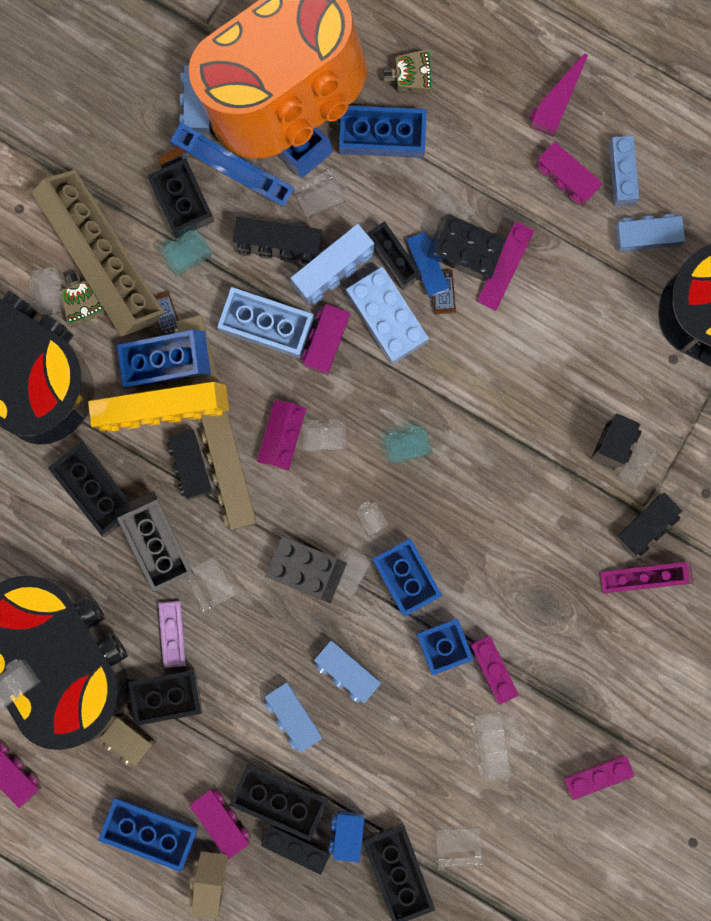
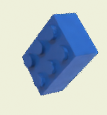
M411 538L372 559L403 617L442 596Z

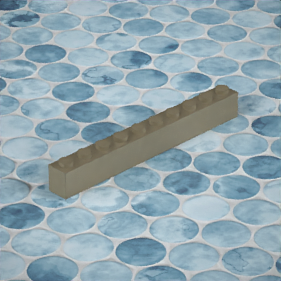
M202 315L176 321L177 328H174L175 333L200 330L205 331L211 374L187 378L188 382L192 381L193 385L209 382L220 383ZM225 411L223 416L218 417L202 415V419H198V422H203L205 430L201 431L203 442L209 445L210 451L206 453L209 464H214L215 472L212 473L214 484L220 487L221 493L217 494L220 506H225L226 514L223 515L225 526H230V529L234 531L257 525L228 412Z

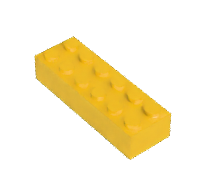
M217 382L88 401L91 427L107 432L120 431V428L137 429L140 428V424L157 426L161 425L160 421L178 423L181 422V418L198 420L202 419V415L218 417L223 416V412L229 411L226 385Z

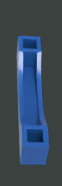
M180 123L170 141L172 145L280 207L285 206L294 190V187L239 158L183 123Z

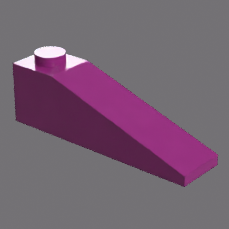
M584 53L540 102L538 109L533 108L529 118L532 121L530 128L554 137L588 57L587 54Z
M515 221L502 249L492 279L487 280L477 303L494 311L497 310L535 230Z
M691 562L600 572L603 594L694 584Z

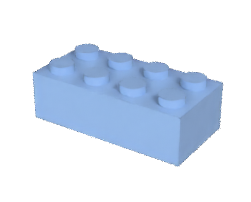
M359 224L355 225L292 276V287L307 305L318 303L324 297L322 295L328 289L330 291L334 290L340 284V279L344 276L350 277L356 272L357 269L355 267L361 262L366 264L373 258L374 242Z
M383 266L346 289L347 296L391 365L428 343V336Z
M231 287L217 328L221 333L300 359L314 316L311 313Z

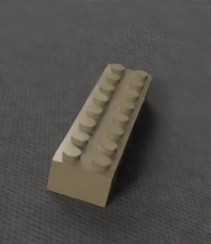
M76 170L44 178L33 190L32 194L121 337L153 325L165 312Z

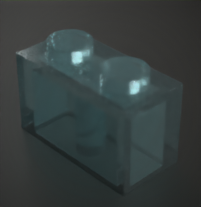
M198 229L187 231L182 235V239L177 242L171 241L163 247L164 250L161 251L176 277L212 256L210 248Z
M420 425L408 428L409 432L400 434V431L387 433L388 437L384 438V444L390 465L433 453L426 427L421 428Z

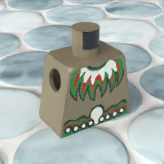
M429 49L397 56L395 58V68L383 69L384 82L396 81L397 92L431 95L432 80Z
M78 273L66 276L69 288L63 289L61 294L67 323L71 328L107 314L87 281L81 282Z

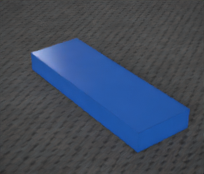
M427 232L407 238L406 242L414 262L422 273L421 279L428 297L430 298L449 291L439 262L426 257L431 245Z

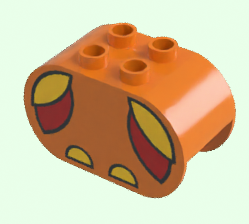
M258 0L202 40L195 48L189 63V78L192 88L211 122L216 137L229 151L247 158L271 157L282 153L281 151L288 149L292 145L297 147L305 144L311 138L315 127L320 126L327 120L331 122L336 121L346 113L348 105L357 98L363 89L367 76L365 55L346 0Z

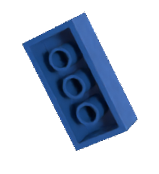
M348 106L346 113L340 118L339 154L424 158L427 109Z
M189 330L117 345L123 388H139L211 374L205 331Z
M116 796L98 841L182 872L199 827Z

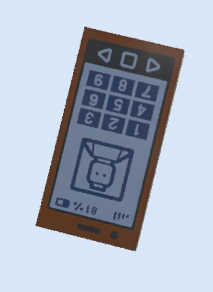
M177 147L157 159L163 169L191 155Z
M453 270L442 271L449 291L433 296L434 315L456 313Z
M168 291L155 296L165 312L157 320L161 336L174 334V328H177L176 321H179Z

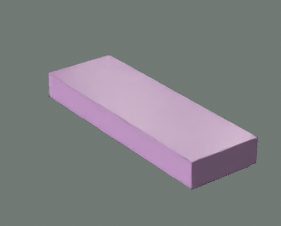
M181 601L158 603L164 668L186 666Z

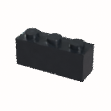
M385 221L367 233L374 242V250L403 290L421 279L422 273Z
M194 429L168 436L170 442L166 443L169 455H174L176 463H173L172 466L175 476L179 475L181 479V484H178L181 496L191 500L212 494V488Z
M665 492L661 493L615 539L632 557L637 555L641 557L649 550L648 544L653 539L658 541L665 534L663 530L668 525L672 527L680 520L679 514L682 510Z
M272 824L261 844L262 847L320 875L330 857L329 850Z

